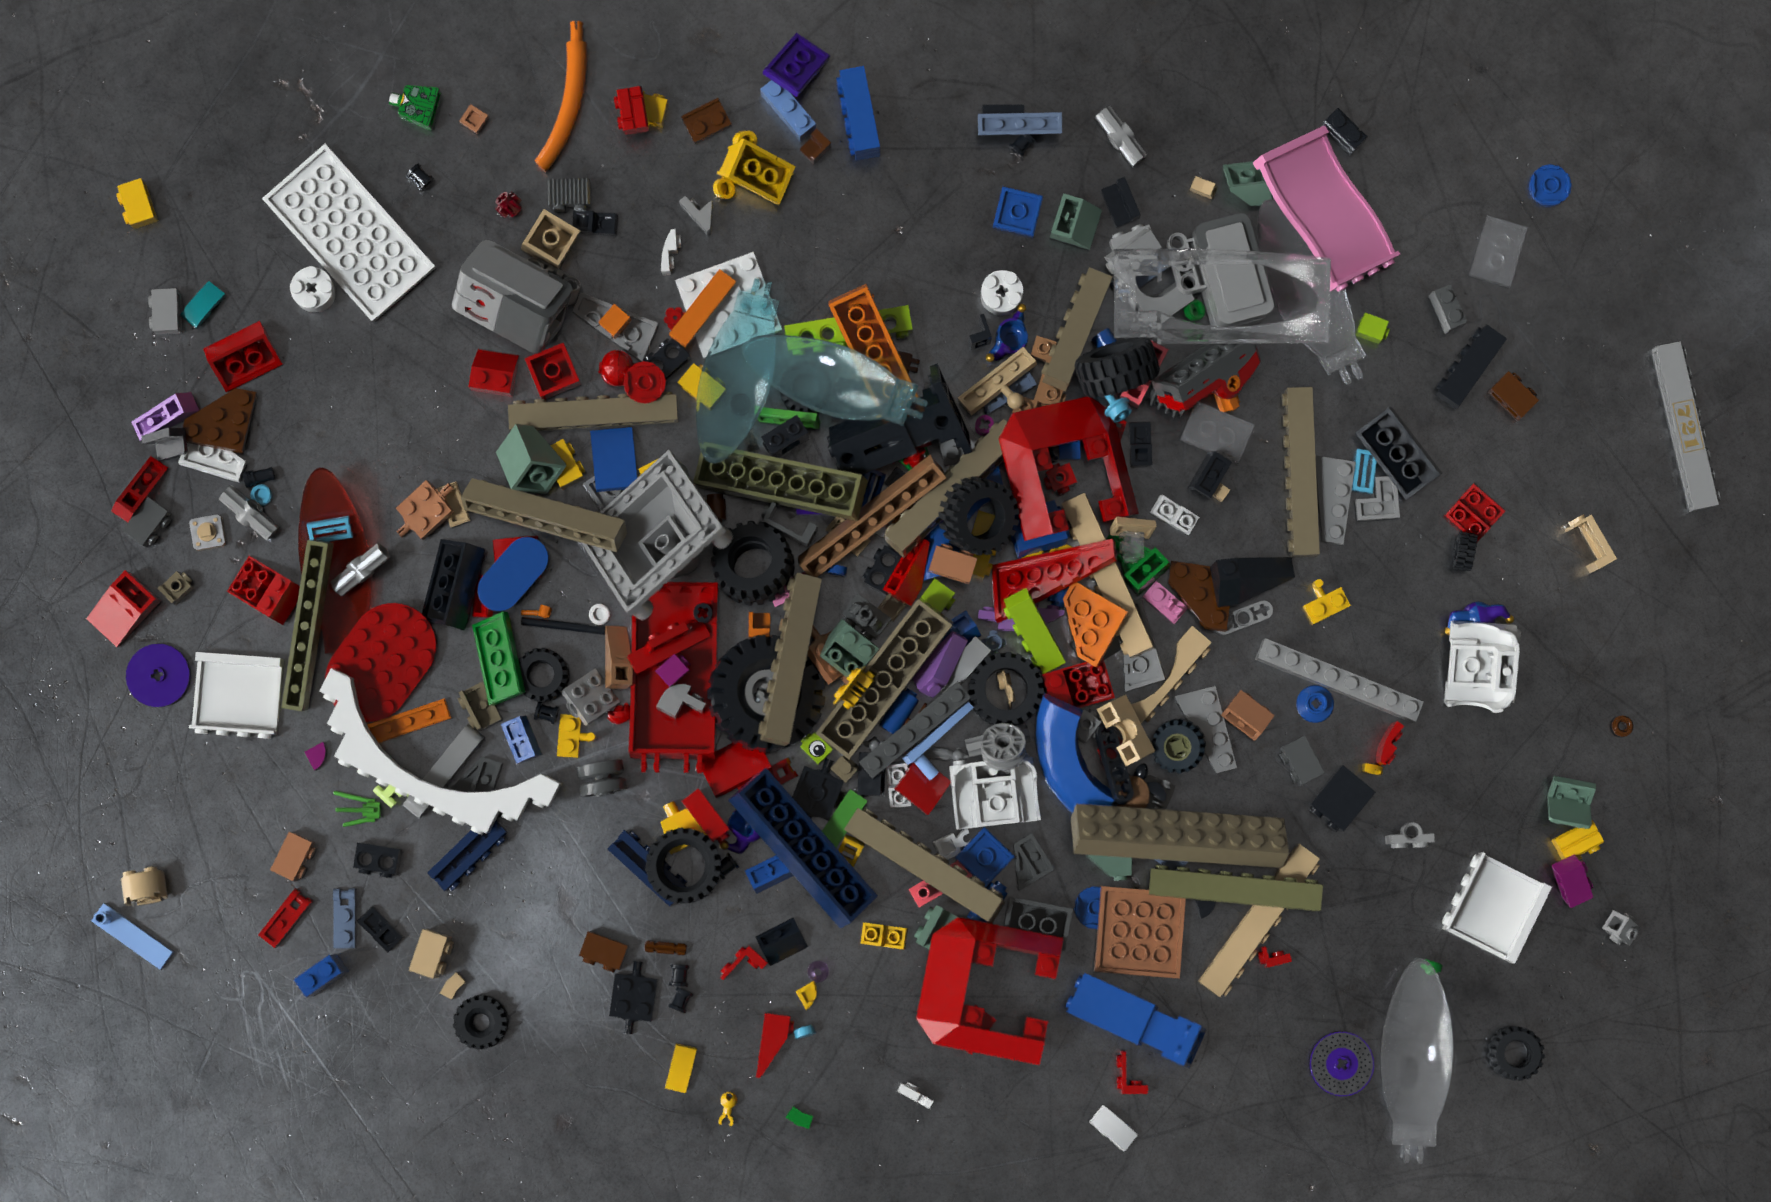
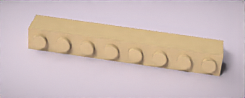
M1085 493L1062 503L1066 520H1069L1072 526L1069 531L1074 541L1078 540L1081 546L1106 540ZM1117 562L1089 575L1091 579L1095 578L1097 585L1094 586L1097 594L1129 612L1116 636L1120 635L1123 641L1120 646L1124 655H1129L1132 659L1154 649V645Z
M1296 844L1288 855L1283 867L1279 868L1275 873V880L1284 881V877L1297 878L1299 883H1305L1309 874L1313 875L1320 865L1317 862L1320 858L1301 844ZM1252 905L1198 982L1216 996L1221 997L1222 994L1226 996L1233 987L1230 984L1235 977L1238 979L1244 972L1245 968L1243 965L1247 960L1251 961L1258 951L1255 948L1259 943L1264 944L1270 933H1268V930L1272 925L1276 927L1282 919L1280 914L1284 908Z

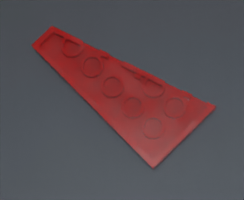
M1109 539L993 564L992 577L996 622L1000 623L1007 619L1003 610L1006 607L1005 598L1027 588L1036 604L1116 562L1115 541Z

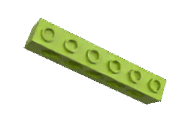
M909 305L879 310L884 322L893 320L896 323L895 328L888 329L891 337L896 336L897 339L909 337V334L913 333ZM834 317L784 326L789 354L793 353V356L806 354L805 351L808 350L823 352L826 351V347L834 346L835 349L847 347V343ZM830 330L834 333V336L829 340L824 339L822 336L823 332ZM804 334H811L813 340L810 343H805L802 341V336Z

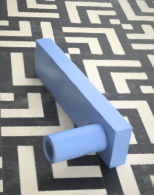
M969 701L953 712L902 758L905 763L909 765L914 762L929 780L933 779L939 771L923 753L974 708Z
M103 903L91 920L160 970L163 969L174 951L106 903Z

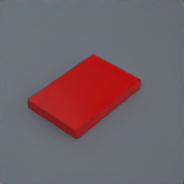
M738 742L737 744L731 743L715 751V760L703 759L702 772L715 797L718 798L747 783L764 768H767L769 771L773 768L765 753L759 752L757 749L753 751L742 748L743 744Z

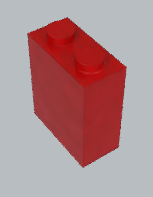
M699 788L682 800V803L713 843H720L730 837L728 825Z

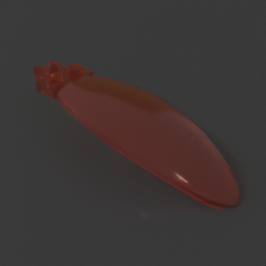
M320 467L315 469L308 478L302 496L298 529L301 575L307 540H310L307 522L349 516L353 532V538L330 541L334 543L321 629L323 631L325 654H333L358 620L370 610L372 576L364 582L358 583L344 596H340L332 588L330 582L347 569L346 566L352 560L365 554L369 550L361 520L345 488L331 471ZM345 523L312 528V530L345 525ZM347 530L314 535V538L346 533Z

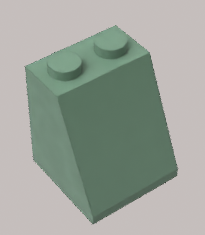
M515 424L496 451L512 490L547 494L566 467V463L533 426Z

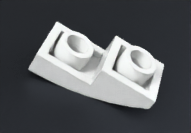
M671 229L664 244L661 260L662 275H671V269H674V257L670 256V254H678V248L681 247V235H677L675 229Z
M1164 495L1159 496L1150 511L1152 515L1186 535L1191 533L1199 519L1197 515L1185 507L1174 503Z
M905 761L892 762L886 767L890 808L911 806V802L894 789L908 769Z
M1103 1105L1089 1121L1100 1133L1108 1137L1124 1152L1138 1136L1127 1124Z

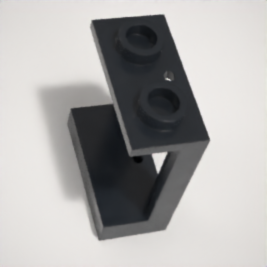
M795 415L761 436L769 455L780 458L808 441L809 434L798 415Z

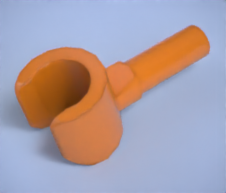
M540 605L539 611L521 610V615L549 618L552 608Z

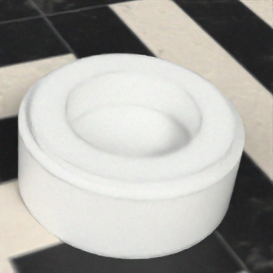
M596 604L591 607L589 618L596 625H604L610 619V610L603 604Z

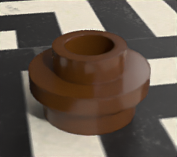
M1618 716L1612 722V730L1617 736H1628L1633 731V722L1627 716ZM1623 722L1625 724L1624 730L1619 728V723Z

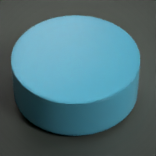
M257 485L251 490L250 497L261 506H266L271 502L273 494L269 487Z
M813 1025L794 1030L795 1039L805 1038L816 1033Z

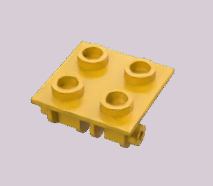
M865 666L860 669H854L847 678L850 681L847 686L844 684L835 693L834 697L837 699L834 701V704L842 699L844 707L847 709L854 708L860 699L857 696H863L853 688L854 685L861 691L866 692L865 688L871 685L875 675L870 671L865 673Z

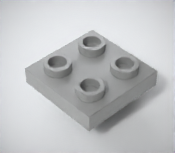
M596 668L561 691L568 701L566 705L570 714L575 718L579 717L585 726L620 703L613 691L605 688V681Z
M1413 822L1403 825L1400 835L1385 836V844H1391V848H1406L1407 844H1412L1413 848L1429 847V843L1435 842L1434 834H1422L1420 825ZM1412 826L1416 830V835H1406V829Z

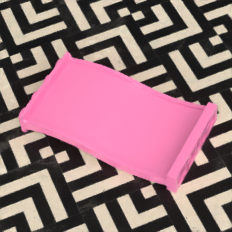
M1324 125L1262 154L1253 162L1256 170H1261L1265 182L1278 206L1315 256L1329 286L1326 290L1330 293L1334 290H1337V292L1344 290L1350 282L1353 284L1358 283L1364 279L1363 276L1366 274L1369 277L1380 271L1379 268L1382 266L1384 269L1390 267L1395 263L1394 259L1400 253L1399 251L1395 252L1379 218L1341 167L1327 138L1329 131Z

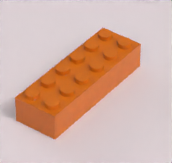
M867 283L828 301V305L876 407L879 408L897 400L902 405L920 398Z

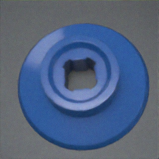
M1308 686L1297 697V711L1308 722H1323L1333 712V696L1322 686ZM1315 699L1320 703L1317 709L1311 704Z

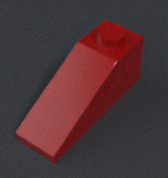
M150 456L115 501L111 512L129 522L145 499L151 494L168 467Z
M925 539L905 558L901 557L883 588L892 597L909 606H912L922 589L930 544Z
M765 1013L757 1078H761L788 1038V1034H793L794 1021H790L791 1016Z

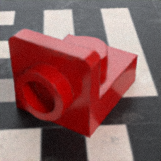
M1266 946L1260 947L1261 952H1258L1259 962L1261 965L1264 964L1265 968L1292 962L1290 953L1284 954V950L1271 953L1272 958H1269Z

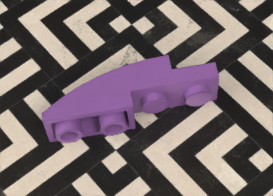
M1047 605V609L1038 608L1046 624L1054 622L1064 615V610H1059L1060 607ZM983 607V610L978 611L977 620L996 622L995 609L993 607ZM1007 618L998 623L997 631H1015L1012 626L1015 622L1013 619L1008 620Z

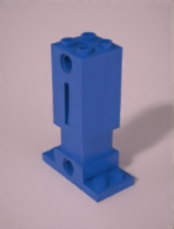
M1084 973L1083 977H1078L1075 988H1077L1074 996L1071 995L1066 1004L1068 1013L1139 1046H1142L1144 1042L1163 1051L1161 1056L1190 1069L1207 1029L1179 1016L1176 1020L1158 1012V1006Z

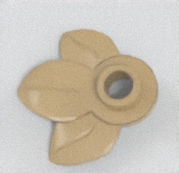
M1001 670V673H996L999 689H1005L1009 709H1011L1012 702H1015V695L1011 687L1010 673L1006 674L1005 670Z

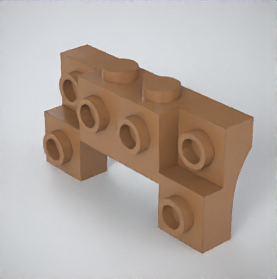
M1036 336L1031 356L1034 359L1050 363L1052 357L1048 355L1052 345H1057L1056 341ZM1042 374L1034 400L1023 397V406L1019 409H1013L1012 413L1064 402L1066 394H1063V390L1043 383L1045 375Z

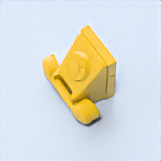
M739 131L733 137V145L727 148L728 153L721 169L717 171V174L722 178L717 179L713 184L715 195L721 199H730L735 193L734 184H737L774 204H780L796 166L757 146V136L754 132Z

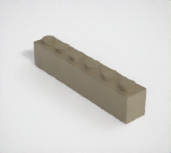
M1090 267L1087 274L1082 273L1078 285L1081 286L1080 291H1075L1071 299V303H1074L1072 310L1067 309L1063 319L1067 321L1065 327L1060 326L1056 338L1059 339L1057 345H1052L1048 355L1052 359L1050 363L1045 362L1041 374L1045 375L1043 383L1066 392L1075 370L1076 359L1083 351L1113 276Z

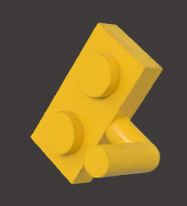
M1317 579L1312 583L1318 599L1303 606L1312 625L1351 606L1342 587L1325 594L1321 579Z
M560 714L557 757L579 758L580 741H596L597 736L594 733H581L582 721L579 717L575 718L572 715Z

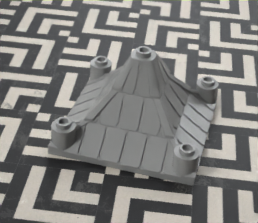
M670 450L665 452L600 511L602 514L625 520L627 535L618 551L614 552L582 543L626 613L631 617L634 615L640 620L648 618L653 611V604L648 600L650 596L654 595L669 580L694 571L699 564L700 552L712 543L717 548H725L732 540V532L720 523L687 475V467Z

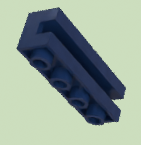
M497 820L490 833L483 832L480 835L470 830L427 874L444 891L449 889L451 891L455 890L461 884L459 879L464 875L469 876L476 869L474 865L480 859L483 862L491 855L490 849L494 845L500 846L507 839L505 835L508 831Z
M624 830L607 850L671 907L675 902L661 897L654 891L647 879L645 866L647 862L646 856L650 851V847L648 845L643 847L638 842L640 838L632 830L629 833ZM664 861L663 870L666 878L675 886L687 887L685 885L687 881L680 874L676 876L669 871L672 867Z

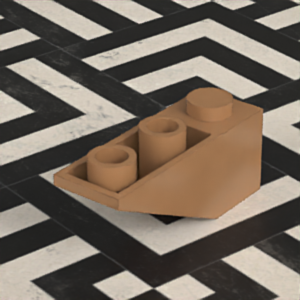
M605 626V688L627 689L632 685V666L627 659V656L631 653L627 627Z

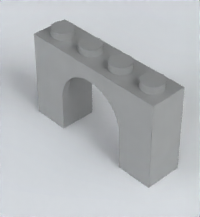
M1145 228L1104 258L1108 262L1105 264L1111 274L1115 273L1119 279L1117 281L1118 286L1123 292L1126 290L1130 296L1128 301L1134 309L1137 308L1141 313L1139 318L1145 326L1148 325L1155 328L1195 298L1192 294H1181L1176 282L1153 296H1146L1139 290L1136 283L1138 266L1143 260L1162 248L1152 231Z

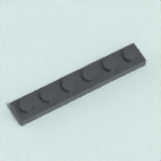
M957 681L859 762L860 765L873 779L970 699L969 694Z

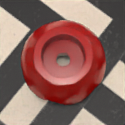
M625 703L624 706L617 705L614 711H608V720L616 725L629 720V704Z

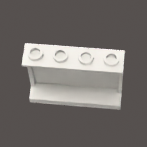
M196 652L195 661H198L193 718L192 725H189V728L195 729L197 734H208V730L216 731V735L229 736V732H237L239 737H250V733L258 734V738L271 739V735H277L284 659Z
M1480 852L1478 855L1475 854L1470 862L1472 868L1469 875L1465 874L1460 883L1463 886L1460 893H1456L1452 899L1451 904L1453 907L1450 913L1446 912L1442 920L1444 924L1442 929L1509 963L1515 964L1552 887L1545 883H1540Z

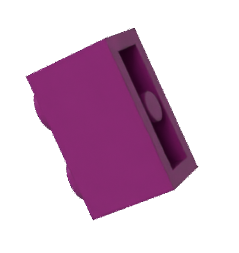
M674 654L656 672L669 687H672L691 671L688 668L691 664L683 655L678 657V655Z
M1572 855L1551 865L1562 899L1570 908L1594 898L1591 891L1594 887L1590 878L1586 875L1588 868L1583 860L1579 861L1575 855Z

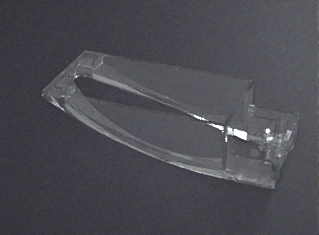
M1114 249V338L1157 337V344L1329 343L1331 259L1317 256L1242 250ZM1261 264L1287 273L1308 284L1317 293L1318 303L1312 311L1304 315L1268 324L1231 327L1198 324L1159 311H1135V276H1157V282L1162 281V269L1173 265Z

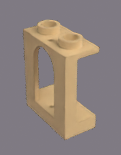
M1583 514L1568 523L1570 527L1565 529V531L1568 532L1578 526L1597 558L1596 561L1586 566L1589 573L1617 559L1592 515L1585 517Z

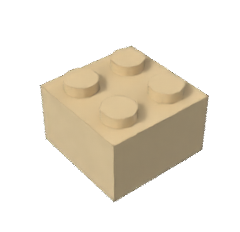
M543 209L522 243L521 250L559 269L578 238L580 230Z
M422 929L409 971L430 978H439V975H443L447 963L444 962L446 955L451 954L454 945L451 942L452 937L429 929Z

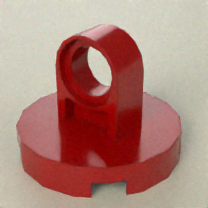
M645 361L632 365L627 370L623 382L625 392L629 398L642 404L657 400L664 392L666 384L662 370L654 363Z

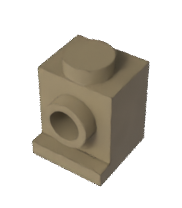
M176 571L166 582L158 587V590L172 604L177 605L194 589L190 584L193 580L185 572L181 574ZM178 582L179 588L174 590L173 585Z
M843 755L830 770L847 784L856 774L859 766L852 759H848Z

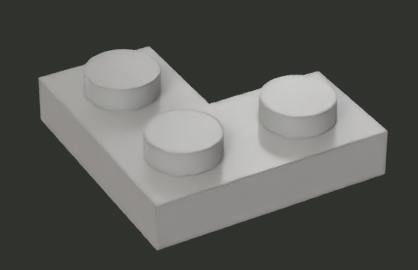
M1388 476L1375 477L1376 498L1355 500L1357 521L1400 518L1398 489Z

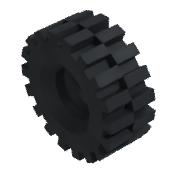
M473 996L463 1001L456 1009L457 1012L453 1017V1028H455L456 1037H459L460 1042L466 1044L467 1047L478 1050L496 1045L503 1039L509 1021H507L508 1014L504 1010L505 1007L497 999L491 998V996ZM478 1014H485L489 1018V1026L483 1031H479L473 1026V1019Z

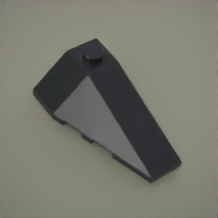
M1291 557L1230 558L1216 560L1210 566L1217 608L1242 604L1267 590L1295 578Z

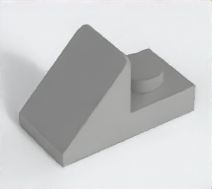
M684 196L679 201L680 206L709 236L712 227V200L699 211L700 206L693 198L689 200Z

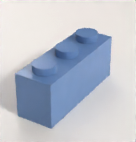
M772 80L760 89L761 96L800 142L816 129V123L790 92Z

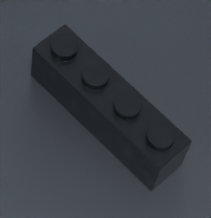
M1487 324L1483 328H1477L1472 335V338H1474L1472 344H1466L1460 352L1462 355L1460 361H1454L1448 369L1450 372L1448 378L1445 379L1443 377L1436 386L1439 389L1436 396L1455 409L1461 405L1507 340L1506 337Z

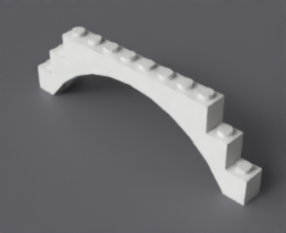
M331 668L320 689V692L324 693L323 698L333 703L336 700L338 701L327 724L332 726L331 731L342 735L343 732L346 733L334 757L339 759V764L348 768L352 765L358 768L357 773L365 777H369V775L376 777L377 783L385 787L391 785L396 788L395 792L405 797L407 794L415 797L414 801L420 805L426 806V804L433 806V811L444 816L447 813L453 816L452 821L460 825H464V823L472 826L471 830L480 835L483 832L490 833L500 812L503 813L502 817L513 822L514 819L520 820L530 798L533 799V804L541 808L551 806L562 784L544 774H539L516 786L491 792H464L442 788L429 783L401 767L380 746L369 730L359 707L354 678Z

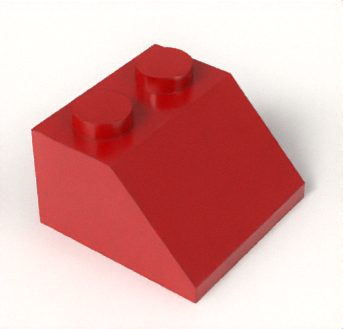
M478 349L471 367L468 385L470 390L513 397L519 355Z

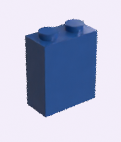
M1055 500L1046 502L1048 513L1062 510L1060 506L1056 505ZM1020 521L1018 526L1013 525L1012 530L1016 531L1015 535H1010L1018 559L1036 552L1039 553L1040 551L1064 546L1067 543L1068 537H1070L1069 530L1024 541Z
M330 954L296 977L294 981L305 997H312L347 974L349 970L338 954Z

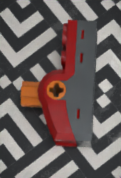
M1234 329L1224 331L1153 379L1152 383L1159 402L1166 404L1169 409L1180 412L1192 408L1199 400L1208 397L1209 394H1214L1219 411L1227 412L1238 408L1240 403L1238 394L1250 380L1261 362L1253 335Z

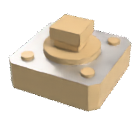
M216 514L190 520L193 547L196 550L201 551L226 545L221 516Z

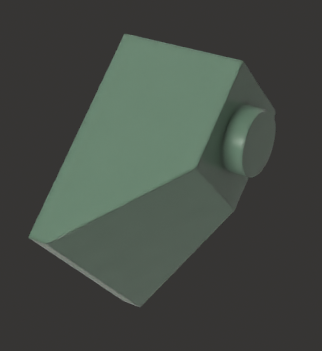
M1254 161L1223 165L1225 177L1232 193L1251 206H1263L1272 203V194L1261 170H1256L1253 165Z
M1086 855L1108 877H1114V881L1127 880V876L1132 875V858Z

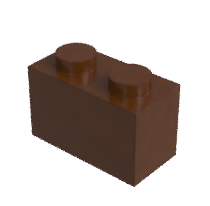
M1508 371L1488 393L1519 421L1539 399L1536 398L1537 394L1530 387L1526 388L1521 383L1522 380L1516 373L1513 372L1511 374Z
M588 931L579 956L584 957L583 962L595 965V962L603 964V969L615 972V969L621 970L629 945Z

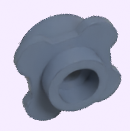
M995 630L990 631L989 636L981 640L991 650L990 655L998 653V650L1006 645V640L1001 639Z

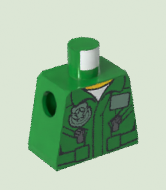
M406 85L403 95L391 93L389 105L399 107L398 114L402 119L431 131L441 91L436 87Z

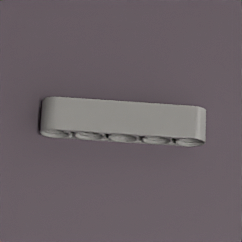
M469 724L466 725L422 780L446 788L478 749L485 737ZM409 795L403 806L420 819L431 805H420L414 801L415 797Z

